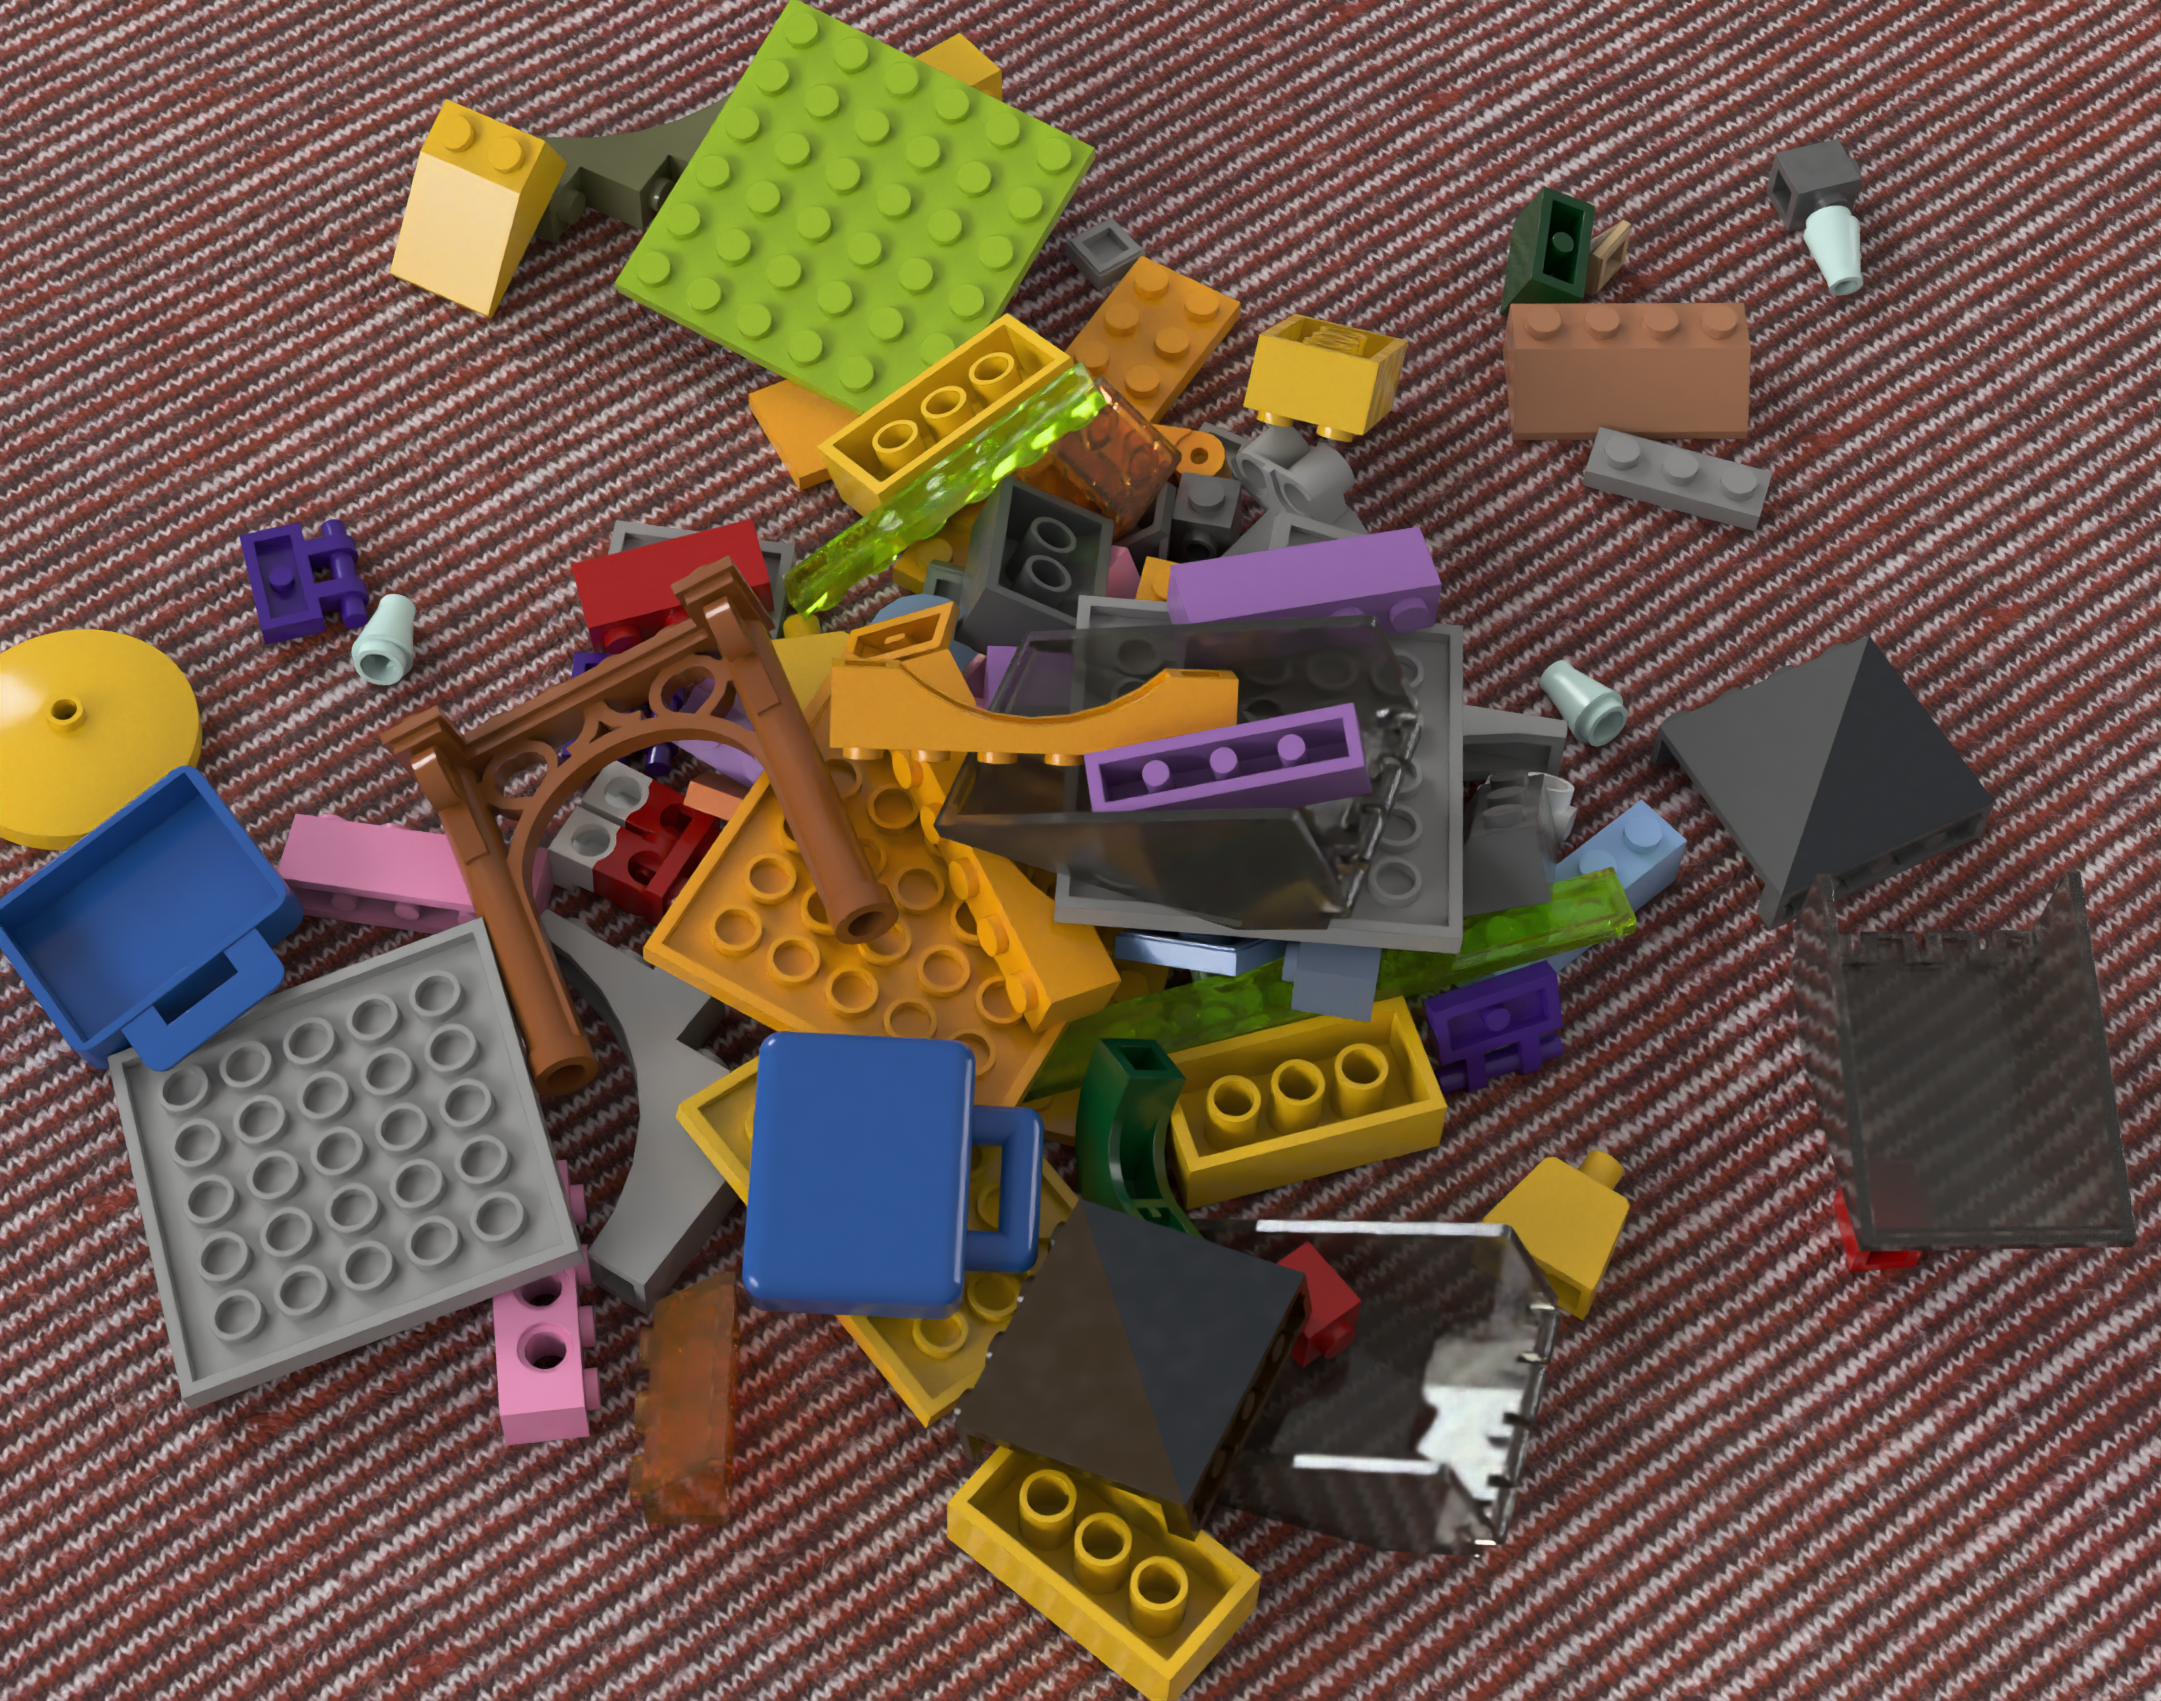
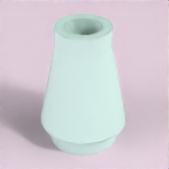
M1829 206L1815 211L1806 220L1807 229L1803 234V239L1827 281L1829 292L1837 296L1851 294L1863 285L1860 262L1859 220L1852 216L1850 210L1844 206Z
M399 594L384 596L380 600L378 609L352 646L351 652L355 669L368 682L377 685L394 684L402 676L406 675L413 666V620L416 607L407 597Z
M1565 660L1553 663L1541 676L1540 688L1550 697L1562 718L1568 721V727L1578 741L1589 742L1592 746H1602L1613 740L1623 729L1628 718V712L1623 706V699L1619 693L1574 669Z

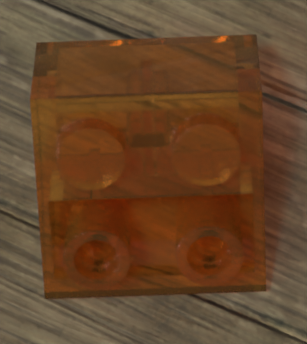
M1101 375L1010 440L1007 475L1113 520V543L1135 527L1182 461V453Z

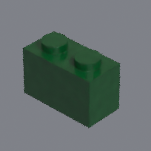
M1545 186L1538 192L1513 222L1500 315L1508 317L1510 304H1579L1583 300L1596 206Z

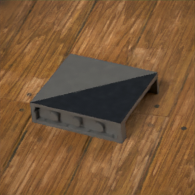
M1870 636L1845 645V643L1835 644L1826 649L1818 658L1797 667L1793 665L1781 667L1764 681L1745 689L1740 687L1729 689L1710 704L1691 712L1681 710L1670 715L1658 727L1650 758L1654 767L1671 760L1674 763L1679 762L1762 879L1765 886L1756 912L1770 931L1981 837L1995 804V801Z

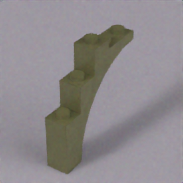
M733 91L718 102L679 120L637 132L593 138L532 135L546 141L568 164L534 235L555 243L569 225H574L579 221L585 206L644 230L663 206Z

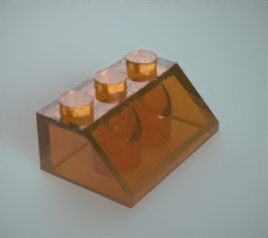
M719 1272L656 1301L653 1328H641L639 1366L640 1369H650L649 1391L636 1392L634 1427L635 1433H645L644 1455H632L629 1489L630 1498L642 1499L646 1524L730 1525L742 1336L735 1272Z

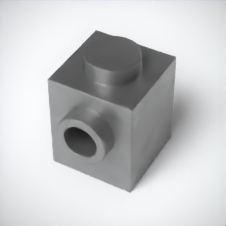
M1834 139L1775 153L1766 193L1787 231L1792 232L1805 229L1807 218L1815 211L1825 207L1844 206L1852 214L1857 193L1862 188V175L1857 162L1849 159L1840 141Z
M1189 472L1182 473L1172 517L1171 562L1182 564L1220 558L1238 540L1241 529L1242 481Z

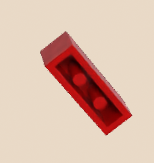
M749 519L571 564L594 653L621 654L654 637L663 628L679 624L691 618L674 595L671 584L689 576L698 567L714 563L728 555L766 611H775L771 582L753 520Z

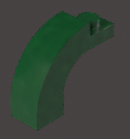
M1099 1038L1084 1076L1076 1117L1075 1154L1082 1199L1205 1240L1176 1202L1168 1183L1165 1168L1164 1151L1167 1126L1186 1081L1185 1076L1155 1039Z

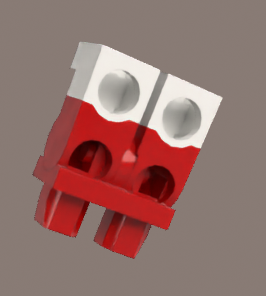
M615 761L602 769L582 798V808L579 806L575 808L547 848L553 884L571 892H574L576 887L580 886L611 900L619 908L630 914L647 917V923L657 927L722 832L720 818L683 805L685 795Z

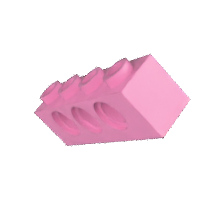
M558 1160L557 1163L575 1225L587 1224V1210L584 1185H571L567 1160ZM588 1244L581 1245L586 1259L585 1263L492 1297L499 1413L506 1446L590 1436L588 1411L601 1409L598 1368L585 1369L584 1348L596 1347L593 1305H580L579 1286L592 1285ZM542 1294L558 1296L556 1301L547 1306L529 1304L532 1299ZM553 1355L563 1358L560 1364L550 1369H539L533 1366L537 1360L545 1356Z

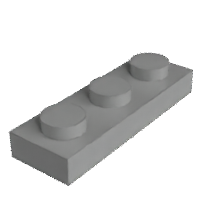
M1599 427L1582 485L1756 532L1773 472Z

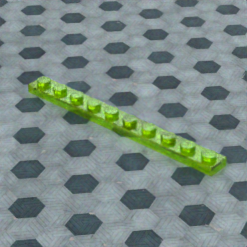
M1613 867L1555 882L1551 902L1463 917V939L1459 954L1382 948L1374 1002L1402 995L1404 997L1630 935L1635 933L1636 917ZM1285 957L1237 976L1222 974L1109 1005L1101 1012L1071 1021L1021 1104L1082 1087L1086 1070L1099 1038L1155 1039L1166 1054L1322 1016L1323 1014L1291 1009L1294 982L1281 981Z

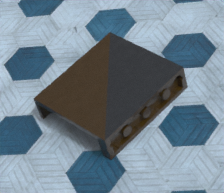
M1079 1198L1067 1222L1061 1221L1054 1228L1048 1244V1255L1036 1276H1029L1022 1285L1017 1300V1311L1006 1331H999L993 1337L987 1350L985 1368L974 1388H967L957 1402L954 1416H956L954 1426L966 1459L976 1462L985 1444L993 1443L1161 1504L1168 1533L1195 1542L1313 1311L1306 1274Z

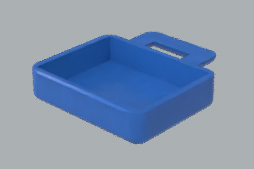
M180 766L170 771L166 776L0 899V949L68 1045L90 1066L97 1069H109L108 1056L133 1047L148 1068L157 1072H165L174 1068L281 986L285 977V969L271 948L298 928L303 919L304 909L299 898L205 776L194 767Z
M780 1031L771 1034L763 1041L759 1050L742 1268L743 1286L748 1301L757 1309L773 1312L942 1320L953 1316L963 1303L965 1271L1023 1273L1034 1266L1038 1258L1044 1123L1041 1116L1033 1109L1026 1107L974 1105L976 1058L971 1048L958 1040ZM972 1145L1002 1146L998 1231L967 1230Z

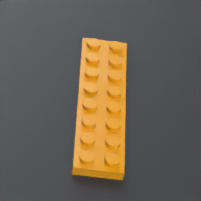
M1141 255L1064 352L1072 358L1094 412L1076 424L1070 432L1052 441L1028 458L1021 467L1010 471L1007 475L1091 511L1113 483L1110 472L1122 420L1158 424L1240 318L1241 302ZM998 481L979 493L972 502L961 506L937 523L927 534L915 539L893 566V582L916 594H922L928 564L933 559L966 567L972 525Z

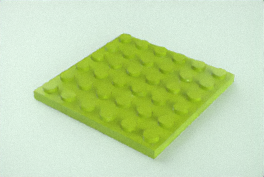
M790 0L618 276L615 286L619 293L791 382L862 415L1001 317L1096 158L1095 148L799 0Z

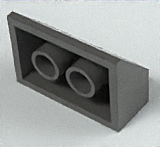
M1003 473L972 525L959 604L960 613L956 623L954 641L964 644L983 655H987L988 646L1075 648L1079 595L1106 596L1114 521Z
M1524 769L1497 773L1490 777V783L1482 784L1463 810V917L1551 902L1559 844L1544 774L1528 776V771Z

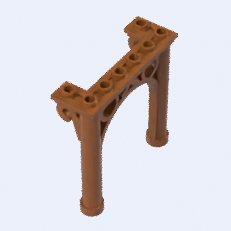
M729 555L714 563L702 565L689 576L671 584L674 595L691 618L679 624L663 628L654 637L621 654H614L603 659L596 667L564 683L548 687L539 696L508 712L499 713L488 718L483 725L462 734L439 706L436 705L424 712L406 717L399 725L379 734L384 747L420 785L428 801L438 812L477 918L483 917L510 1005L529 1053L526 1062L537 1093L541 1095L561 1096L581 1089L595 1078L599 1065L535 903L532 887L534 859L548 824L568 797L591 776L626 755L666 742L703 740L729 745L751 756L764 768L824 905L826 916L837 940L844 944H861L874 940L890 930L898 919L899 911L888 887L878 882L771 642L772 635L770 631L776 628L774 622ZM702 678L715 680L712 694L695 714L673 712L670 710L671 700L678 690ZM736 693L740 698L754 732L724 719L734 705ZM649 701L650 708L657 717L647 719L641 710L630 714L626 712ZM577 738L574 743L566 748L571 757L564 762L554 749ZM536 763L547 764L546 777L532 797H504L505 784L511 776L518 771L525 770L530 765ZM498 815L509 820L519 821L515 828L509 851L496 820Z

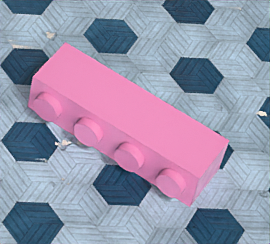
M295 813L278 872L301 901L304 915L437 934L477 919L446 833L436 834L415 831L395 823H386L380 826L352 822L332 814H324L317 817ZM511 842L506 843V846H507V848H508V851H509L510 843H511ZM538 848L533 865L532 887L535 903L541 916L548 907L554 884L549 852L547 849Z

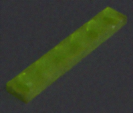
M1082 361L1078 362L782 575L790 603L802 618L806 620L819 610L825 611L837 605L844 598L848 589L866 576L876 575L886 570L894 562L898 553L918 539H927L936 534L945 525L947 518L965 505L982 501L993 492L1000 480L1017 468L1027 467L1038 461L1053 442L1069 431H1077L1087 426L1096 417L1098 410L1108 403L1098 383Z

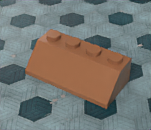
M1744 303L1510 304L1502 351L1512 440H1595L1599 427L1649 440L1746 439L1749 417L1751 346Z

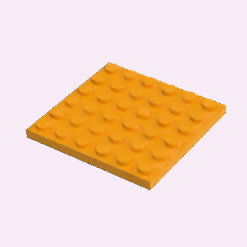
M846 650L840 657L862 659ZM830 672L803 711V714L878 882L888 887L899 911L896 923L880 937L865 943L844 944L837 940L826 916L824 905L765 770H763L644 945L643 960L777 1032L790 1031L961 1041L971 1048L976 1058L974 1105L1019 1107L1071 1022L1067 1023V1021H1064L1033 1034L1024 1014L1018 1013L1013 1008L1006 990V979L994 956H989L982 948L977 933V922L966 901L959 899L954 893L949 880L948 866L937 844H932L926 838L921 826L920 811L909 789L901 787L895 777L892 756L889 750L883 749L882 759L856 760L844 758L843 748H830ZM969 752L968 761L974 794L987 826L1006 856L1033 885L1055 901L1065 766L1044 763V754L1018 753L1016 763H983L977 761V752ZM1093 925L1109 957H1111L1115 951V935L1128 928Z

